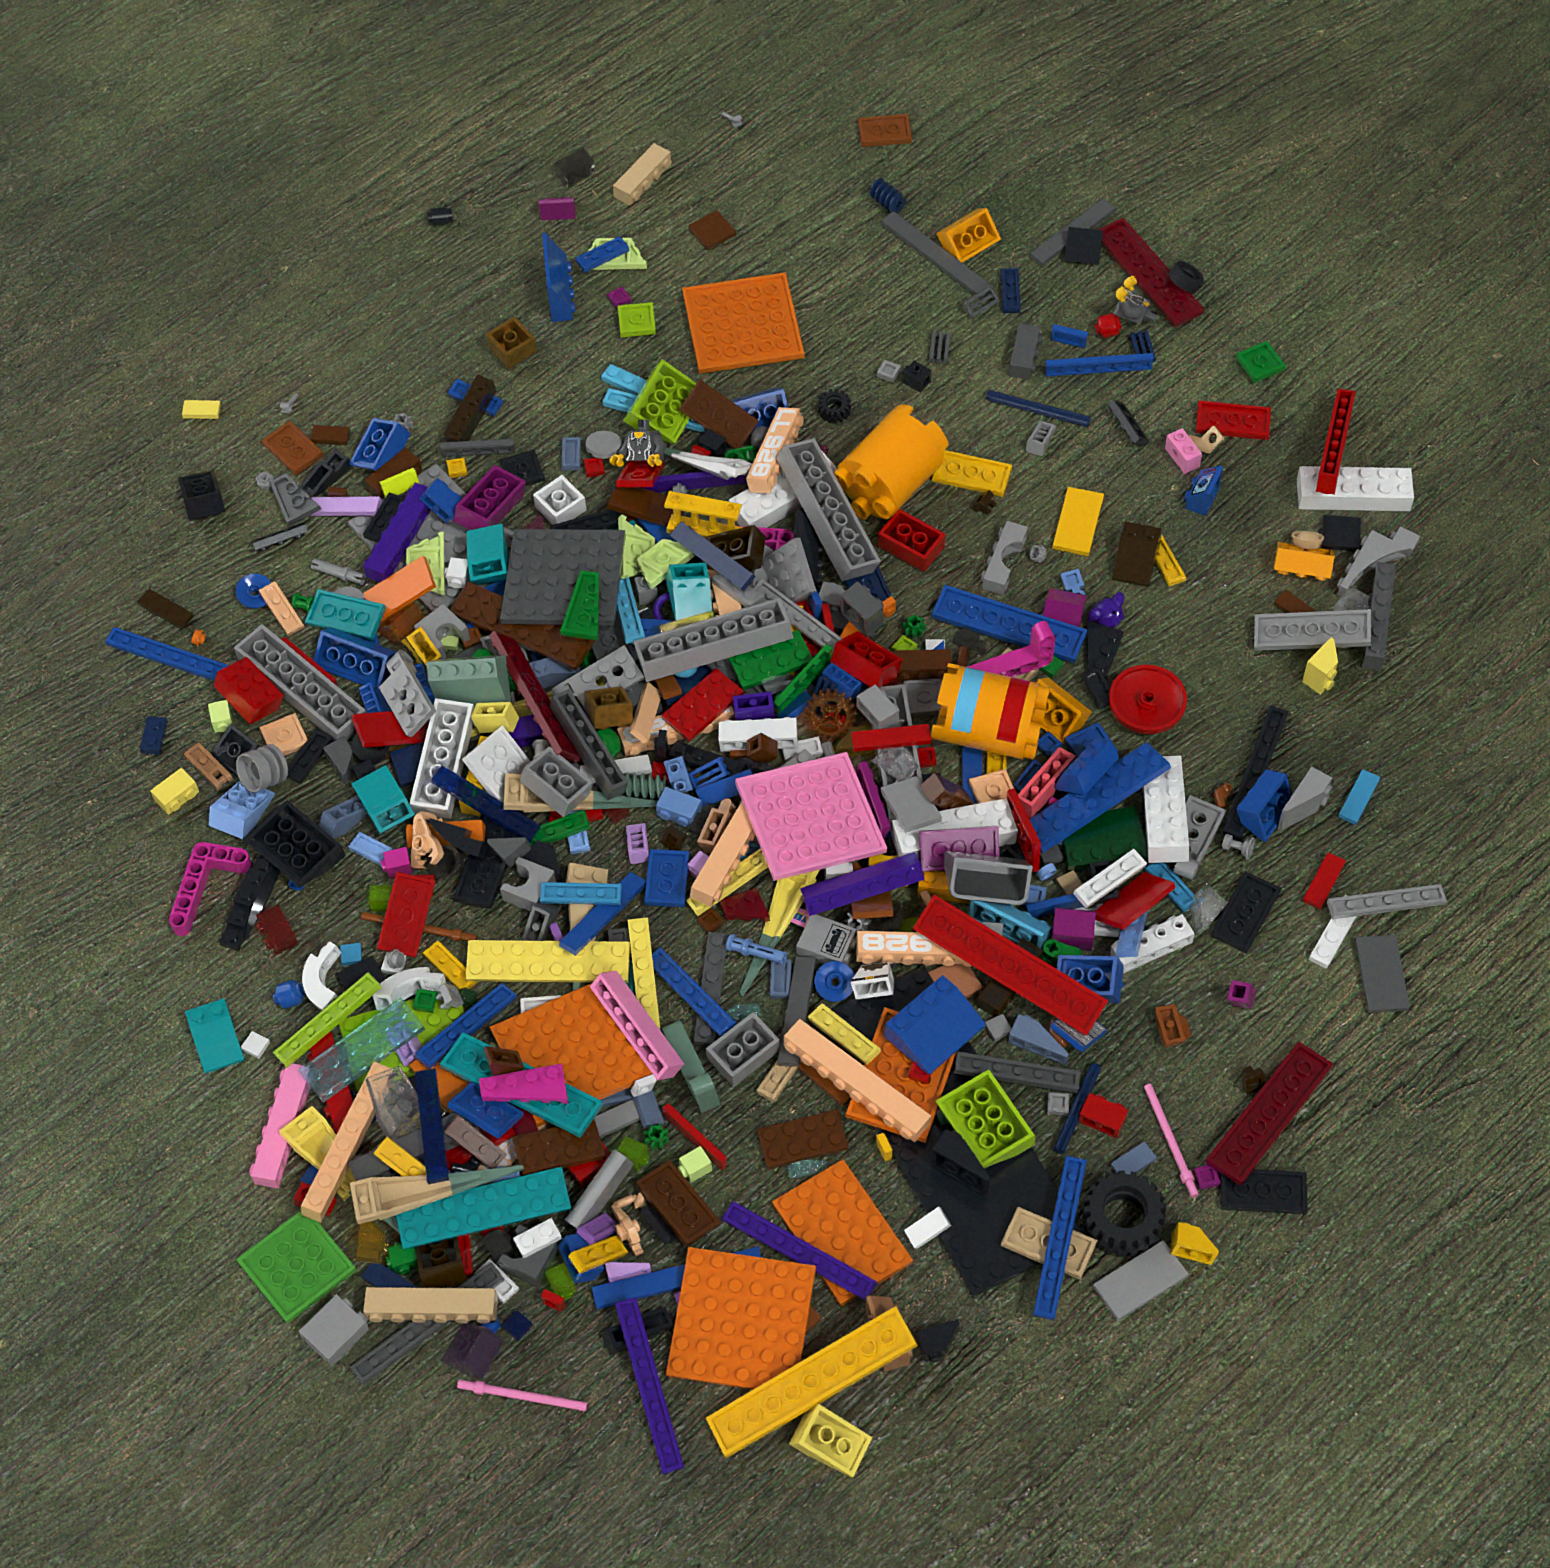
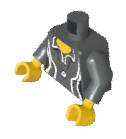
M1134 276L1128 277L1124 281V286L1129 290H1126L1123 286L1116 290V297L1119 302L1113 314L1141 324L1144 319L1154 323L1158 312L1149 309L1152 302L1139 296L1137 289H1134L1133 286L1137 284L1136 278Z
M638 420V431L628 432L623 446L617 453L618 455H613L610 458V463L613 466L622 467L624 465L622 459H625V461H647L652 467H654V464L660 466L662 464L661 460H664L663 453L666 444L659 431H649V420Z

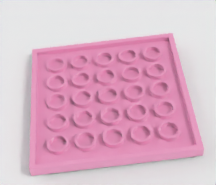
M847 752L735 780L738 792L774 881L887 852V846Z

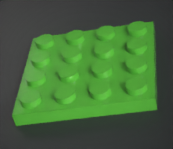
M301 1211L236 1259L287 1324L357 1271L356 1267L319 1222L303 1216Z

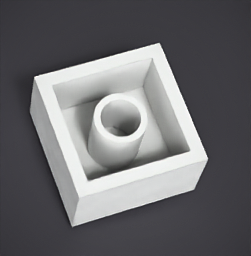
M563 475L533 494L535 508L552 525L575 519L586 511L585 497Z

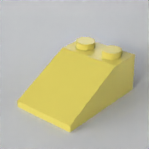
M816 1404L804 1413L789 1445L805 1455L853 1477L873 1437L820 1404Z

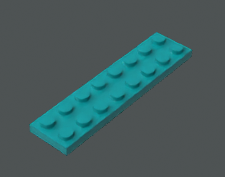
M463 1032L441 1061L440 1066L442 1069L480 1086V1078L492 1076L484 1051L486 1046H492ZM522 1062L524 1065V1069L522 1071L535 1069L534 1067ZM567 1083L565 1084L568 1104L561 1103V1101L542 1103V1101L530 1100L529 1102L510 1100V1103L579 1138L582 1137L603 1106L601 1100Z
M562 1167L471 1188L398 1214L396 1219L403 1250L571 1210Z

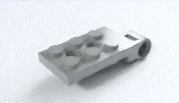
M624 645L558 684L551 690V693L554 696L570 689L575 699L577 700L578 698L585 710V691L619 686L627 690L645 678ZM620 667L623 669V674L615 676L613 675V670ZM598 678H606L607 683L604 686H598L596 684Z
M398 650L386 663V667L391 675L379 686V689L406 736L412 737L437 711L415 675L417 670L413 665L412 658L405 651Z
M1189 796L1186 802L1188 833L1194 832L1198 837L1194 839L1188 837L1189 862H1177L1173 873L1189 880L1194 879L1226 814L1225 809L1194 796ZM1203 817L1205 822L1198 823L1195 818Z

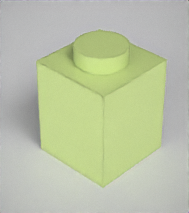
M223 700L208 704L211 723L215 733L226 732L230 724H233L228 701Z
M701 1146L679 1158L680 1166L678 1170L684 1178H688L690 1183L712 1171V1163Z

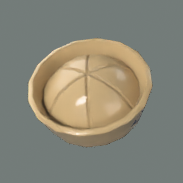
M1296 531L1291 534L1293 544L1305 549L1319 548L1324 539L1322 534L1312 531Z

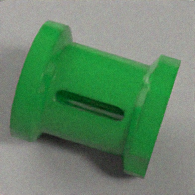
M296 592L292 598L291 606L293 609L300 608L309 612L314 597L302 596L301 593Z

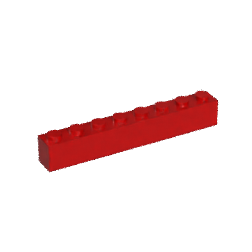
M1337 389L1316 492L1335 495L1356 391Z

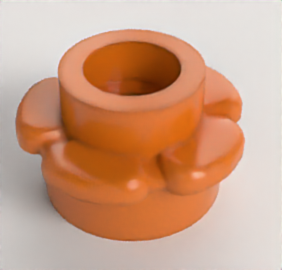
M195 629L191 643L195 644L196 647H199V644L203 645L205 642L206 634L203 633V629L201 631Z

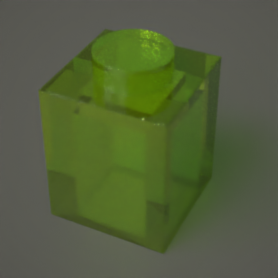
M370 885L369 905L371 912H386L393 885Z
M625 1136L617 1150L633 1162L632 1169L639 1172L642 1166H646L650 1159L648 1146Z
M565 1263L545 1271L546 1279L553 1293L566 1300L577 1292L575 1283Z

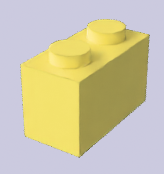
M511 702L477 703L471 719L479 733H493L502 725L507 732H513L519 716Z
M181 767L150 791L154 801L169 815L173 811L178 810L186 801L193 799L199 792L196 782Z

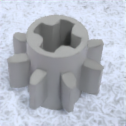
M405 413L397 414L394 420H391L400 423L408 432H410V429H414L412 417H407Z
M852 910L847 913L849 917L844 922L848 926L856 928L857 933L860 930L866 931L868 929L866 925L871 922L870 919L855 920L852 916Z

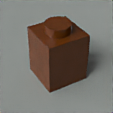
M759 733L747 740V757L757 762L769 763L778 758V742L763 733Z

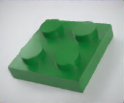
M1268 341L1236 354V360L1254 383L1282 372L1286 368V365Z

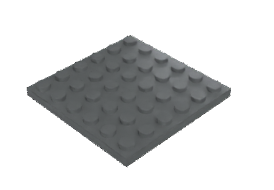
M514 529L500 616L501 624L562 625L580 570L597 572L600 576L599 625H614L626 538L625 530Z

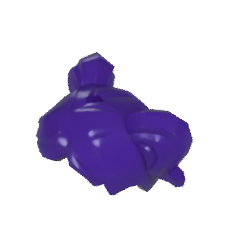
M1117 592L1112 598H1105L1096 603L1089 612L1088 620L1096 621V623L1107 627H1116L1125 617L1121 606L1125 599L1124 594Z

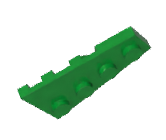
M580 570L560 630L561 635L598 641L599 573Z
M826 644L796 678L788 684L786 689L776 695L773 700V707L777 714H780L831 664L832 647Z

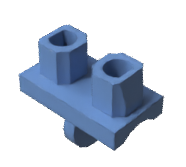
M683 756L664 761L672 789L682 793L693 790Z

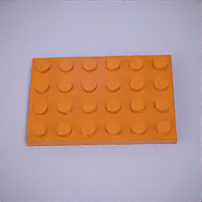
M884 1007L872 1040L880 1048L881 1052L867 1066L865 1064L863 1066L931 1115L929 1127L917 1139L926 1143L938 1108L936 1100L942 1097L956 1053L931 1074L928 1084L908 1078V1074L913 1061L884 1037L886 1023L899 1012ZM851 1098L846 1118L901 1135L896 1128L886 1125L880 1116L870 1113L865 1105Z
M844 1159L772 1201L773 1207L791 1234L877 1281V1285L913 1263V1259ZM820 1276L840 1307L857 1297Z

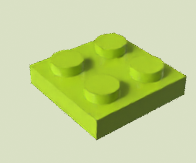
M653 302L618 305L621 337L656 334Z

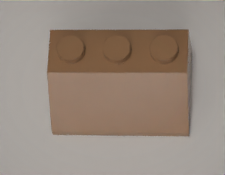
M867 1296L866 1314L868 1321L873 1320L895 1306L898 1308L897 1304L892 1303L891 1297ZM912 1350L884 1365V1372L910 1365V1357L913 1356Z

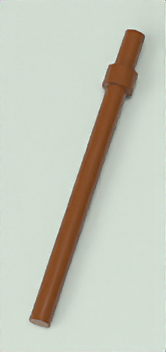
M364 911L361 914V919L382 924L385 917ZM425 924L423 932L450 937L452 940L459 942L461 940L478 939V935L465 933L463 930L456 928L451 930Z

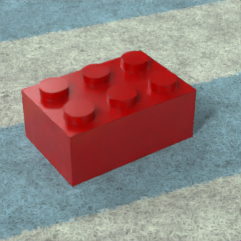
M899 509L878 533V547L925 572L945 548L946 534Z
M858 631L836 642L830 660L831 663L851 674L854 678L867 684L869 688L875 684L880 688L896 679L903 661L902 658Z
M248 657L219 670L213 685L250 725L279 710L284 697L279 689Z

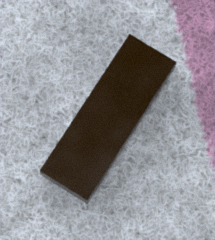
M148 589L137 601L139 606L181 630L194 617L190 611L151 589Z

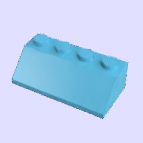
M978 900L970 901L969 916L982 924L983 922L1002 923V936L1016 943H1019L1024 938L1043 950L1044 943L1051 938L1052 927L1046 921L1038 920L1032 917L1030 913L1016 909L1012 904Z

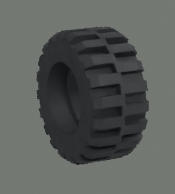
M1125 1170L1118 1171L1117 1175L1110 1172L1106 1174L1105 1179L1100 1177L1096 1180L1095 1185H1092L1088 1190L1082 1218H1084V1229L1088 1230L1087 1236L1097 1240L1096 1247L1099 1249L1104 1247L1106 1249L1105 1253L1110 1255L1112 1252L1118 1253L1117 1257H1124V1254L1128 1253L1130 1257L1136 1256L1137 1251L1144 1253L1148 1250L1149 1246L1153 1247L1157 1242V1238L1162 1233L1166 1218V1204L1163 1203L1164 1197L1162 1193H1157L1158 1187L1154 1183L1149 1184V1178L1144 1175L1140 1178L1136 1176V1172L1131 1171L1130 1174H1125ZM1128 1200L1135 1203L1142 1210L1144 1220L1136 1227L1121 1228L1112 1224L1107 1219L1104 1208L1112 1201Z

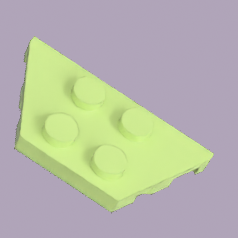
M596 238L592 248L588 251L615 238ZM622 238L629 246V252L592 270L647 269V263L641 257V253L635 247L631 238Z
M624 515L618 518V529L625 530L626 533L621 579L643 575L637 565V558L655 545V538L652 535L644 532L637 524L635 526L631 525L626 521L627 517Z
M439 532L438 536L431 540L427 538L419 544L406 548V566L419 557L425 556L436 584V588L431 591L445 595L444 532Z
M662 539L637 558V565L649 588L653 589L666 578L670 564H686L696 555L678 542Z

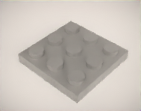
M800 538L792 539L763 558L769 584L794 603H798L816 592Z

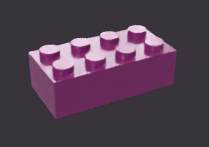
M494 465L456 505L454 522L469 530L499 524L523 498L526 481Z

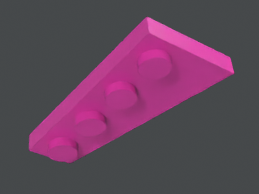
M562 1064L479 1079L482 1101L510 1102V1100H521V1102H529L530 1100L542 1101V1103L561 1101V1103L568 1104Z

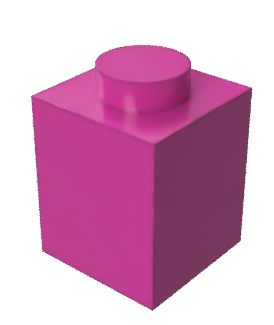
M406 847L383 852L384 860H381L383 872L387 871L389 878H394L396 871L406 874L412 873Z

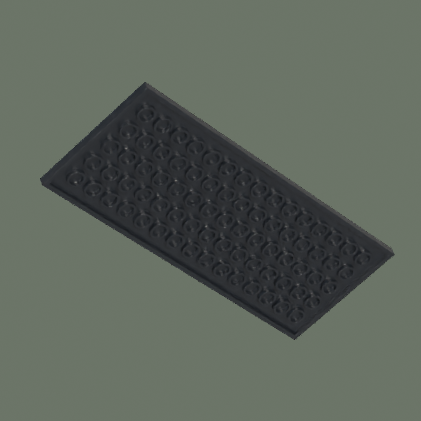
M925 966L895 979L893 995L863 999L855 998L831 1010L872 1042L884 1007L900 1012L933 984L934 981ZM824 1033L825 1037H826L829 1041H831L832 1043H834L836 1046H838L840 1049H842L844 1052H846V1053H847L848 1055H850L852 1058H854V1059L857 1060L859 1063H861L862 1065H864L863 1062H861V1061H860L859 1059H857L854 1055H852L849 1051H847V1050H846L845 1048H843L840 1044H838L835 1040H833L830 1036H828L826 1033ZM969 1041L958 1050V1052L976 1054ZM956 1056L942 1097L975 1078L973 1076L954 1074ZM939 1106L926 1143L918 1140L913 1142L911 1139H905L902 1135L877 1128L880 1134H885L892 1148L894 1159L926 1215L940 1207L950 1222L951 1226L938 1236L973 1298L1042 1264L1001 1246L1017 1207L1053 1221L1058 1190L1032 1147L1017 1156L984 1168L990 1177L989 1192L987 1197L932 1166L934 1146L946 1129L951 1132L955 1131ZM1074 1221L1073 1230L1083 1234L1077 1222Z

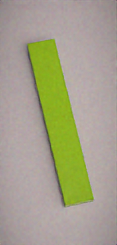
M369 972L366 973L273 1052L274 1055L286 1068L289 1067L380 990L382 986Z

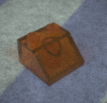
M410 603L380 622L377 632L394 645H402L400 641L414 632V625L426 616L416 603Z

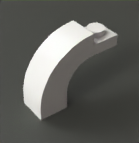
M330 941L320 950L318 957L310 954L302 975L304 991L320 1011L324 1010L338 998L334 992L326 988L325 984L328 970L342 953Z
M429 967L407 969L385 979L380 983L382 988L372 996L377 1010L395 1012L402 1001L412 995H416L417 989L437 991L439 994L441 993L439 987L446 983L444 974L430 973Z

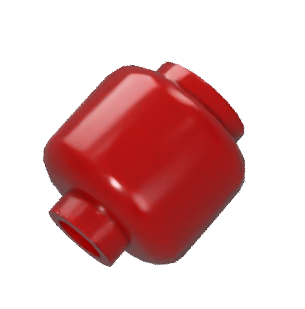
M1113 313L1099 316L1097 319L1098 323L1095 324L1097 334H1101L1104 339L1117 336L1119 330H1122L1119 316H1115Z

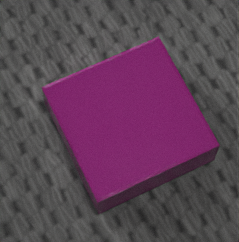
M623 287L607 294V298L616 309H618V305H626L631 302V297Z
M1210 1165L1194 1168L1193 1171L1199 1190L1220 1186L1221 1182L1216 1169Z

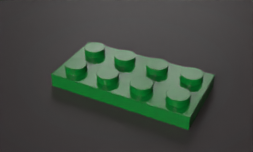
M799 630L792 632L793 639L728 658L743 691L806 667L813 657Z

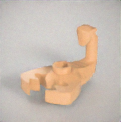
M420 811L414 816L411 867L427 869L423 866L426 861L420 859L421 856H425L427 853H431L428 857H432L430 864L434 865L444 855L440 842L431 834L426 821L431 818L443 822L442 818L437 819L434 813Z
M639 1193L638 1196L630 1194L615 1201L611 1206L612 1212L619 1223L615 1226L616 1232L621 1242L627 1240L635 1257L643 1254V1249L640 1243H638L640 1242L638 1235L640 1227L636 1219L631 1220L621 1208L631 1203H634L635 1208L645 1206L646 1202L642 1193Z

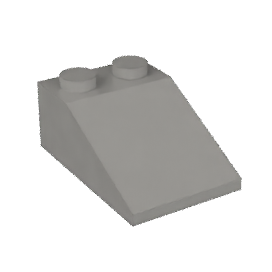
M1311 767L1283 808L1277 829L1282 831L1318 812L1321 806L1325 807L1333 788L1331 786L1332 777Z

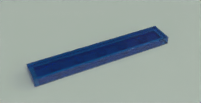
M443 765L440 766L431 778L432 784L518 837H526L529 843H531L541 829L539 824L516 810H504L503 802Z
M436 1068L415 1072L426 1176L429 1185L449 1181L437 1071Z

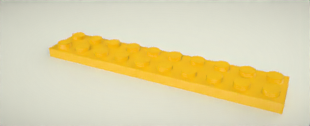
M895 1306L706 1417V1420L724 1456L728 1458L810 1410L816 1404H820L917 1347L918 1344L898 1308Z

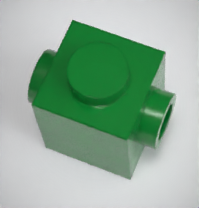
M397 1242L392 1247L387 1248L389 1256H386L388 1268H393L396 1274L405 1275L418 1268L415 1247L403 1250L402 1242Z

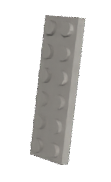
M1371 609L1255 614V651L1321 648L1331 637L1335 641V647L1371 646Z

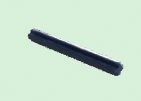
M1090 1064L1055 1143L1054 1151L1056 1153L1064 1154L1079 1121L1080 1112L1101 1071L1099 1064Z

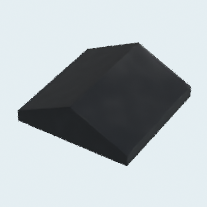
M230 724L211 752V755L238 777L236 770L238 756L245 752L256 750L260 745L235 725Z

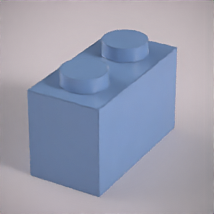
M665 787L656 804L657 815L663 820H671L677 822L680 826L693 828L702 811V801L696 797Z

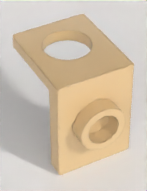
M1212 426L1202 438L1189 435L1200 451L1209 454L1224 440L1216 426ZM1212 433L1217 435L1214 443L1209 442V436Z

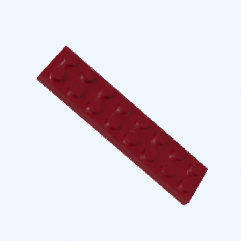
M1124 218L1099 229L1103 230L1102 246L1129 277L1134 276L1136 278V285L1174 328L1204 313V308L1190 292L1184 291L1174 284L1169 277L1170 270Z
M494 630L489 635L492 640V646L500 655H506L508 674L516 682L518 692L525 698V705L534 714V721L543 730V737L549 741L556 755H561L566 760L578 762L582 758L549 708L551 701L520 646L514 638Z
M1298 1041L1206 1158L1205 1163L1241 1186L1324 1080L1334 1064Z

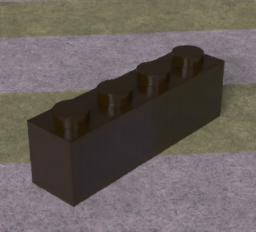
M478 374L476 375L443 433L447 442L470 440L497 392L493 380Z
M1024 938L1019 943H1015L1042 960L1043 950ZM990 977L988 979L989 984L986 988L982 987L976 996L978 998L977 1007L991 1016L997 1017L1003 1013L1017 993Z

